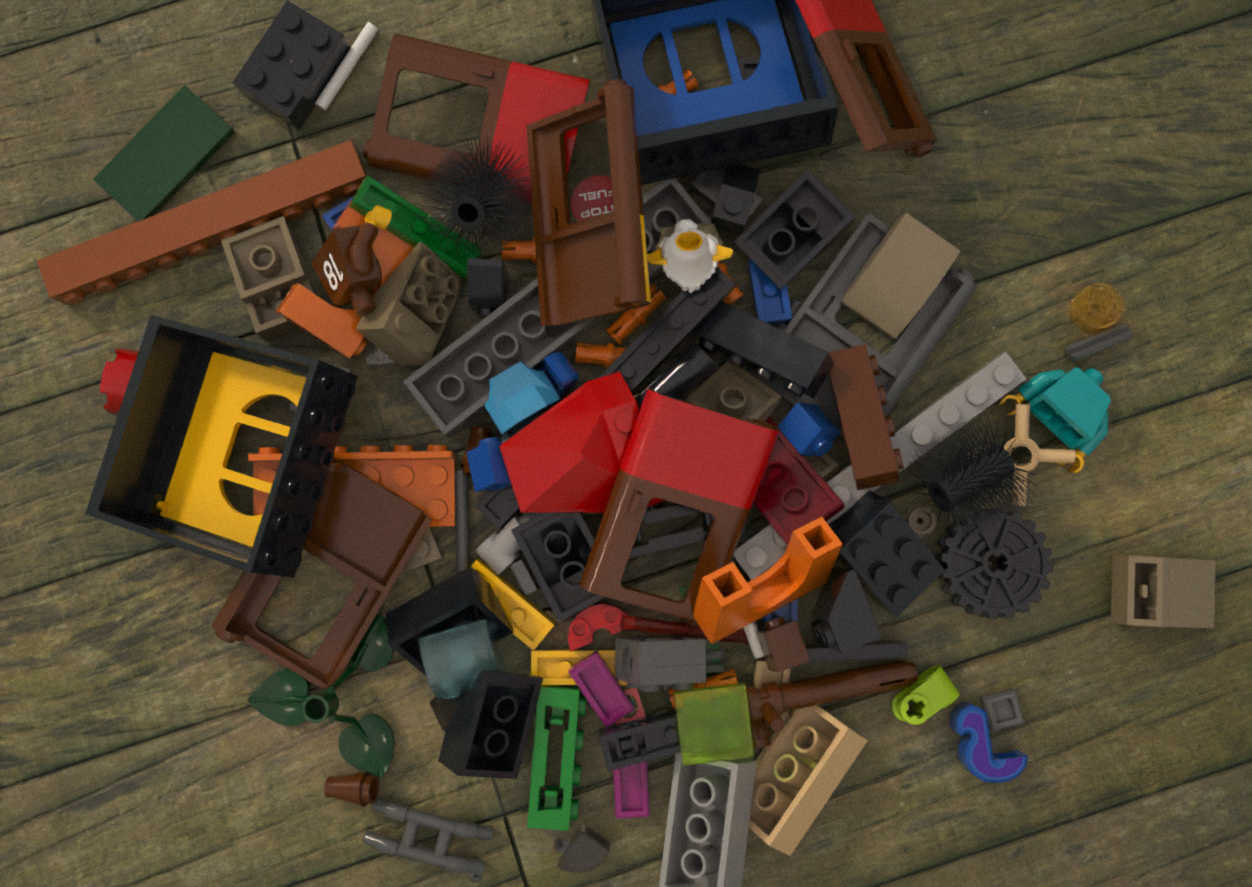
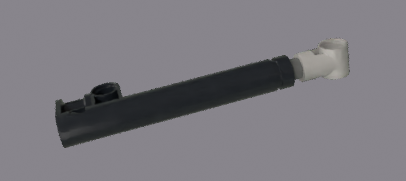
M694 342L647 388L685 401V398L693 392L697 385L713 371H717L719 367ZM647 388L635 398L639 411ZM524 513L520 517L514 516L500 533L496 531L475 550L476 553L499 576L520 557L518 552L521 549L511 529L541 513Z

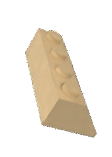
M819 705L793 710V717L789 719V723L784 726L783 730L773 733L770 738L772 745L765 746L756 759L749 829L770 847L789 856L794 852L868 741Z

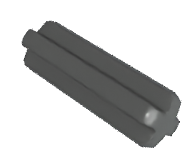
M1121 323L1066 346L1065 352L1071 362H1076L1131 339L1132 332L1127 323Z

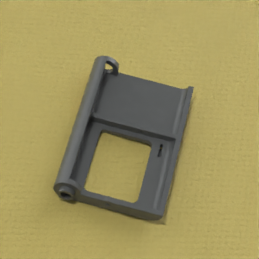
M868 212L784 331L827 352L866 344L837 323L835 314L842 306L840 301L873 249L881 243L890 227ZM957 269V271L948 270L886 355L880 354L866 344L868 355L876 356L879 368V375L874 376L876 386L883 385L886 394L887 405L882 406L884 417L889 415L977 289L974 284L975 278L969 272L963 269ZM829 373L814 399L805 394L802 397H797L783 388L785 384L775 379L772 383H769L753 374L754 377L793 406L797 402L818 405L841 432L837 438L845 443Z

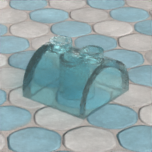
M486 619L419 638L424 670L429 685L437 698L453 699L459 696L462 691L469 690L481 669L506 672L504 659Z

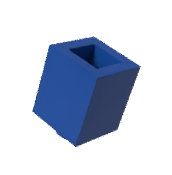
M797 402L777 426L798 453L806 456L820 457L832 448L833 441L841 433L818 405Z
M498 437L483 439L478 442V447L466 452L475 492L502 490L512 486L499 448L504 442H499Z

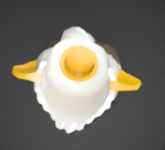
M683 219L673 226L662 228L659 243L656 245V251L647 254V261L650 264L662 265L663 271L666 272L668 278L676 282L682 291L686 292L688 290L692 293L694 290H699L700 285H703L715 273L718 261L731 258L734 251L731 248L723 247V241L719 238L714 224H696L690 219Z

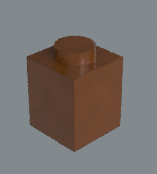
M783 616L765 621V628L756 631L769 671L779 673L810 661L796 620H784Z

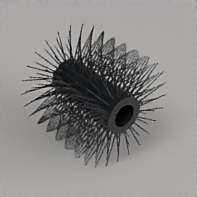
M488 136L486 164L484 163V146L482 160L480 145V164L478 162L477 146L476 157L474 150L471 153L468 150L469 156L467 158L465 154L463 157L461 156L462 161L461 159L459 161L456 155L454 157L451 154V157L448 158L449 162L443 159L444 164L436 166L437 170H439L438 167L442 169L445 177L442 179L437 174V178H435L437 183L433 185L438 187L434 188V186H431V191L436 192L433 194L437 195L431 196L446 198L430 197L428 199L435 200L432 202L439 203L425 204H438V206L445 207L424 206L431 207V209L436 211H442L440 213L448 212L443 215H429V217H437L434 219L445 217L438 220L440 222L452 216L448 220L433 226L436 228L445 222L450 224V227L447 229L449 230L448 234L444 239L458 225L450 241L459 228L462 227L458 237L462 239L463 236L464 240L467 230L465 240L466 244L468 240L469 250L472 234V254L473 236L476 254L477 246L479 249L477 230L479 243L483 239L484 248L488 243L487 237L488 239L490 237L492 243L494 240L496 241L495 237L491 236L493 232L501 240L500 237L504 236L500 231L502 228L507 232V235L509 230L513 231L512 229H514L516 232L518 231L512 226H508L509 224H518L517 222L520 223L523 218L518 216L520 214L516 210L529 211L522 205L525 203L518 202L526 200L524 199L526 197L522 196L528 195L514 193H531L520 192L522 190L531 191L528 189H518L531 188L522 187L530 184H507L518 181L525 182L530 179L518 180L521 178L510 180L517 177L514 175L505 180L509 176L518 173L517 171L512 174L507 172L509 168L507 166L513 157L497 172L505 160V156L495 170L499 158L495 155L493 161L491 150L488 157ZM459 175H461V176L463 177L464 181H461V180H460V176H459ZM452 181L459 182L461 187L454 185ZM448 188H455L452 190H456L457 192L451 191ZM443 193H451L449 195L453 196L449 197L448 195H444ZM496 210H500V211L502 212L503 216H502V215H498V213L496 212Z
M998 421L996 427L998 445H996V432L992 443L989 430L987 432L983 423L985 434L982 428L980 431L983 434L984 440L980 437L979 430L977 432L976 428H973L976 437L973 431L970 434L964 428L966 437L963 434V439L961 436L958 439V434L954 430L955 437L953 435L950 441L952 446L948 442L947 445L942 446V449L940 447L939 451L937 448L935 449L938 453V459L933 448L931 451L929 450L930 455L929 453L927 454L933 466L926 459L925 461L928 463V466L923 463L924 468L927 470V472L923 470L926 476L921 472L919 473L929 483L923 481L927 485H917L928 489L929 493L917 494L930 495L931 500L927 502L933 501L935 504L934 508L936 506L939 508L938 522L941 511H943L945 530V512H947V527L948 519L951 525L949 518L951 515L954 526H956L955 531L959 523L962 532L964 530L959 518L963 522L965 530L967 528L969 532L968 523L966 526L963 517L966 519V522H969L970 517L974 524L973 527L976 529L978 526L976 522L981 523L979 515L984 525L986 523L985 520L987 521L989 518L987 514L992 515L990 507L995 518L996 516L999 518V515L1003 518L1001 513L1004 515L1005 512L1003 513L1000 507L1003 510V506H1005L1006 510L1009 509L1011 512V507L1009 506L1011 503L1010 498L1012 501L1014 500L1008 488L1013 492L1015 499L1018 496L1013 491V489L1017 490L1018 488L1014 485L1013 481L1021 489L1023 487L1016 480H1019L1026 486L1023 483L1025 480L1021 481V478L1017 477L1014 472L1017 473L1015 470L1028 471L1015 467L1014 463L1031 462L1013 461L1012 457L1016 454L1010 456L1008 450L1004 449L1006 433L1002 445H999ZM967 437L971 440L972 446L969 444V440L966 439ZM931 454L935 457V459H936L935 461L937 462V465H936L935 462L932 460L933 458H932ZM982 510V512L984 513L985 518L980 514L979 511Z

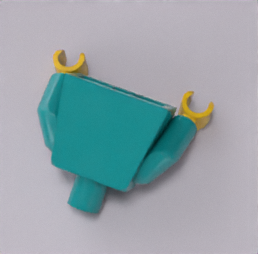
M1074 367L1067 373L1061 369L1038 373L1018 388L1019 393L1015 396L1007 395L1003 397L998 404L1000 406L1006 400H1012L1015 403V409L1006 415L1011 416L1016 414V404H1021L1027 400V404H1030V412L1071 450L1076 449L1075 463L1069 469L1071 473H1077L1082 470L1084 466L1083 457L1085 455L1089 456L1108 434L1107 408L1111 399L1099 387L1104 378L1096 369L1089 368L1083 372L1080 368Z

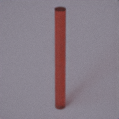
M622 615L620 619L621 629L708 639L700 626H692L684 622ZM740 629L719 640L749 644L745 631Z

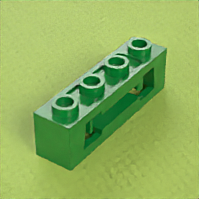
M541 685L536 710L527 828L569 831L571 820L577 821L579 799H572L573 785L580 786L581 764H575L576 750H583L584 730L578 729L579 716H585L587 700L584 695H580L581 690L578 686ZM548 706H552L550 724H546ZM565 709L570 710L569 725L565 726L560 775V788H564L563 802H558L559 786H547L545 790V803H540L541 787H544L547 781L551 724L563 725Z

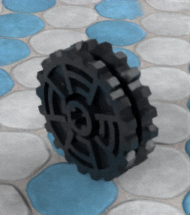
M982 510L979 511L980 514L985 518L984 513L982 512ZM1013 511L1012 514L1008 512V515L1005 512L1007 518L1001 513L1003 518L1000 515L999 518L996 516L998 523L993 518L995 524L989 519L991 524L988 523L986 525L985 523L984 525L980 520L983 524V529L979 528L974 533L969 525L970 522L974 526L972 519L969 517V522H966V519L963 517L966 526L968 523V528L972 532L971 535L967 528L965 530L964 524L959 518L960 524L966 533L965 537L959 524L956 531V526L953 524H949L946 528L949 535L939 539L938 545L942 547V551L935 554V558L945 570L938 577L943 578L945 582L941 589L944 593L953 594L951 602L954 605L965 607V612L979 616L981 614V617L997 619V617L1008 619L1014 617V612L1026 613L1029 611V602L1039 603L1042 599L1039 591L1041 588H1049L1050 582L1046 579V574L1053 572V565L1047 563V558L1053 554L1051 548H1044L1045 534L1034 531L1036 523L1031 519L1027 521L1021 520L1022 513ZM989 557H997L998 561L995 562V564H998L997 569H989L988 565L992 564L988 562Z

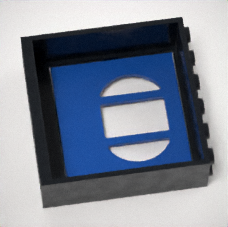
M591 0L592 17L607 81L619 80L607 27L610 26L622 80L626 81V85L634 88L641 185L831 146L838 113V103L827 67L795 0L776 1L806 101H804L774 0ZM728 21L747 29L755 37L760 48L761 57L759 64L747 80H743L727 25ZM715 23L732 84L688 93L672 32ZM657 36H661L663 39L676 89L675 95L657 88L649 80L643 67L645 52Z

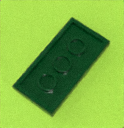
M184 85L93 180L137 221H141L154 216L235 131Z

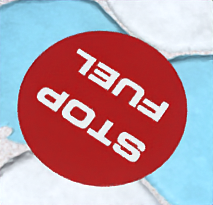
M603 175L591 176L576 186L571 196V211L577 222L614 211L610 177Z

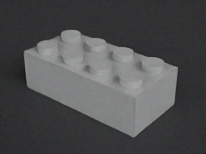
M702 747L676 753L659 887L742 886L757 760Z

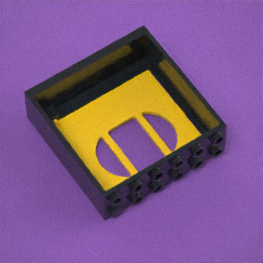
M151 315L85 514L250 573L294 578L296 570L301 564V554L307 536L313 526L312 520L318 501L323 495V485L328 469L334 460V450L339 434L345 425V415L350 400L354 396L358 376L318 359ZM220 350L230 354L270 364L271 367H266L238 358L216 353V351ZM292 370L303 374H307V378L292 374L290 372ZM268 396H284L297 406L291 427L248 415L246 410L256 401ZM241 424L287 437L273 483L227 468V463ZM226 479L269 493L263 514L249 516L234 508L226 496L223 481ZM162 517H166L184 523L186 525L213 533L215 535L242 543L244 545L252 547V550L204 534L202 532L178 525L176 523L162 519Z

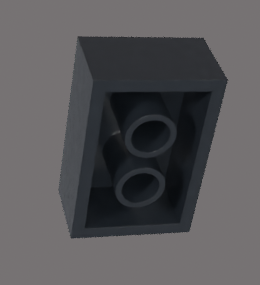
M287 0L232 83L244 97L297 130H300L316 106L315 102L351 47L342 33Z
M871 490L864 494L830 527L843 544L837 558L846 568L855 569L864 590L875 603L895 618L945 571L894 506Z

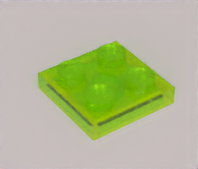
M744 683L674 692L683 766L754 757L746 685Z

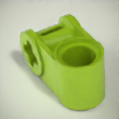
M935 665L918 676V681L913 682L912 686L905 687L892 698L891 711L898 720L912 725H920L939 710L952 704L960 696V693L942 667ZM909 701L915 703L911 707L913 710L912 714L906 713L909 710V705L907 704Z

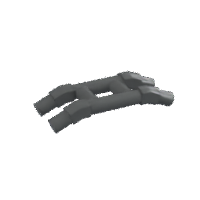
M377 797L376 801L372 804L374 811L397 821H406L401 842L386 835L382 836L375 832L367 831L363 837L364 844L388 855L400 856L445 868V870L458 873L482 874L484 860L448 854L453 834L462 838L491 840L493 834L492 826L439 816L409 808V806L391 802ZM420 825L440 830L435 850L415 845Z

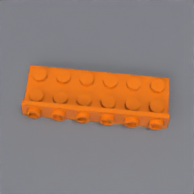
M397 445L393 446V452H380V446H360V452H347V447H335V458L426 512L432 518L428 527L456 526V453L447 451V445H427V451H414V446ZM262 447L259 448V454H248V461L253 462V477L273 483L282 456L280 448ZM253 488V516L263 514L269 493Z

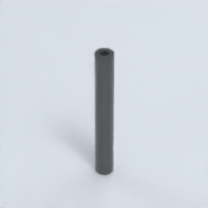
M455 470L456 571H464L470 567L468 476L463 475V470Z

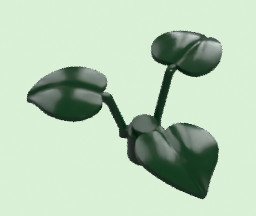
M380 613L376 614L349 660L353 661L352 665L327 689H322L311 696H307L309 693L308 681L290 669H283L270 675L248 698L249 703L262 715L285 726H296L306 720L311 723H320L327 718L331 723L339 721L352 724L346 727L340 734V753L351 766L359 770L368 771L378 777H382L387 772L393 758L394 736L392 729L385 719L375 713L365 715L359 722L355 717L337 715L339 698L335 691L357 669L358 665L366 671L373 672L385 667L390 662L394 649L388 645L387 623L384 616Z

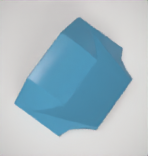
M520 361L489 379V398L484 407L500 434L504 435L561 401V398L544 371H535Z

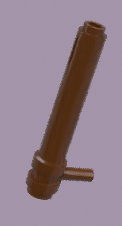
M899 660L777 684L775 681L762 683L760 688H755L753 685L742 687L741 691L734 693V699L737 704L740 720L747 719L749 722H753L764 717L771 729L779 732L785 726L783 719L780 717L785 711L910 687L913 685V682L918 681V672L913 662Z

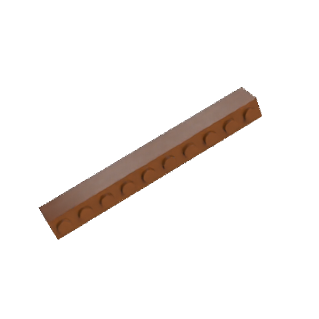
M349 140L37 260V264L50 298L66 305L78 304L83 302L87 295L95 292L106 293L117 288L116 284L126 280L137 281L148 276L147 272L157 268H172L179 264V260L188 256H203L210 252V248L222 244V239L282 216L287 221H293L302 217L305 211L313 208H327L334 204V200L344 196L353 197L368 174L359 150L352 140Z

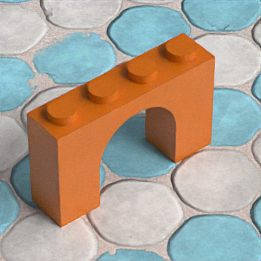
M349 203L332 229L360 226L366 223L365 216L349 207ZM378 228L379 232L372 244L381 271V280L372 291L371 296L377 292L414 249L413 246L386 229ZM299 283L292 286L275 311V313L343 358L350 359L352 355L358 356L367 344L368 340L355 330L361 316L357 315L354 308L341 309L332 306Z
M820 517L794 530L783 556L770 569L755 579L747 582L733 562L702 577L693 617L710 643L713 644L826 584L843 544L824 518Z

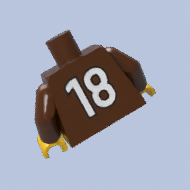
M376 205L372 211L366 214V223L360 226L333 229L311 263L334 305L353 304L359 316L369 314L376 309L371 293L381 280V271L372 244L379 232L378 228L384 230L389 225L392 216L391 210Z

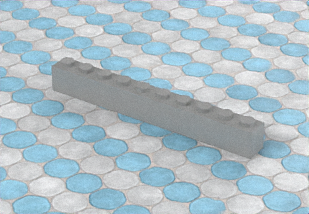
M1007 352L992 358L895 430L896 436L891 437L890 440L893 449H900L904 469L918 459L917 453L919 456H922L921 452L923 449L926 451L925 447L930 450L931 443L934 446L935 443L938 444L937 441H943V437L946 439L954 433V430L959 429V426L961 428L970 419L976 417L1026 380V377ZM851 463L826 481L845 506L843 510L826 521L829 525L848 511L869 490L873 492L880 487L876 486L857 491ZM767 523L737 545L733 559L747 579L753 580L773 566L783 556L787 546L769 523Z

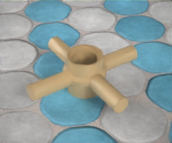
M1016 404L1015 437L1005 444L1004 449L1009 452L1014 447L1024 446L1031 451L1032 455L1027 461L1031 463H1014L1015 467L1029 472L1039 462L1075 463V450L1039 449L1036 442L1029 438L1030 404ZM1015 470L1017 473L1014 472L1017 477L1027 481L1028 472ZM1016 480L1019 485H1021L1025 490H1027L1026 486H1024L1019 480ZM1013 481L1014 485H1015L1016 487H1018L1019 489H1021V488ZM1013 489V491L1018 495L1017 498L1020 500L1022 505L1025 506V503L1019 498L1020 495L1017 492V490ZM1019 490V492L1025 497V499H1027L1026 494Z

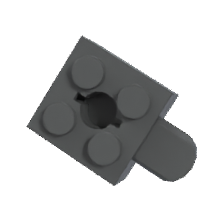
M681 635L615 637V679L627 682L628 688H639V691L645 692L661 691V686H672V689L675 690L694 689V683L706 682V673L725 672V664L706 663V659L724 658L725 650L706 649L705 639Z

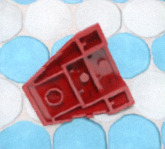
M620 371L586 382L499 446L520 513L605 512L639 414L637 402ZM653 498L649 501L647 507L663 501L659 498Z

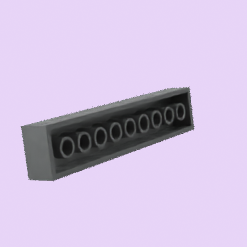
M676 178L660 182L642 196L647 254L656 251V245L659 243L661 231L664 227L673 226L683 219H690L696 224H712ZM648 262L649 284L665 272L662 265L650 264ZM537 277L410 375L403 383L446 437L452 438L486 411L484 405L489 398V379L520 361L535 371L543 366L544 358L552 353L564 351L609 315L561 326H541Z

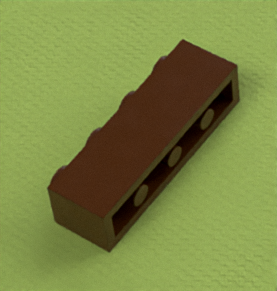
M866 344L829 352L834 362L829 371V377L857 491L899 482L898 470L904 469L900 449L892 448L890 438L896 436L891 416L884 417L882 406L887 405L883 385L876 386L874 376L879 375L876 356L868 355Z

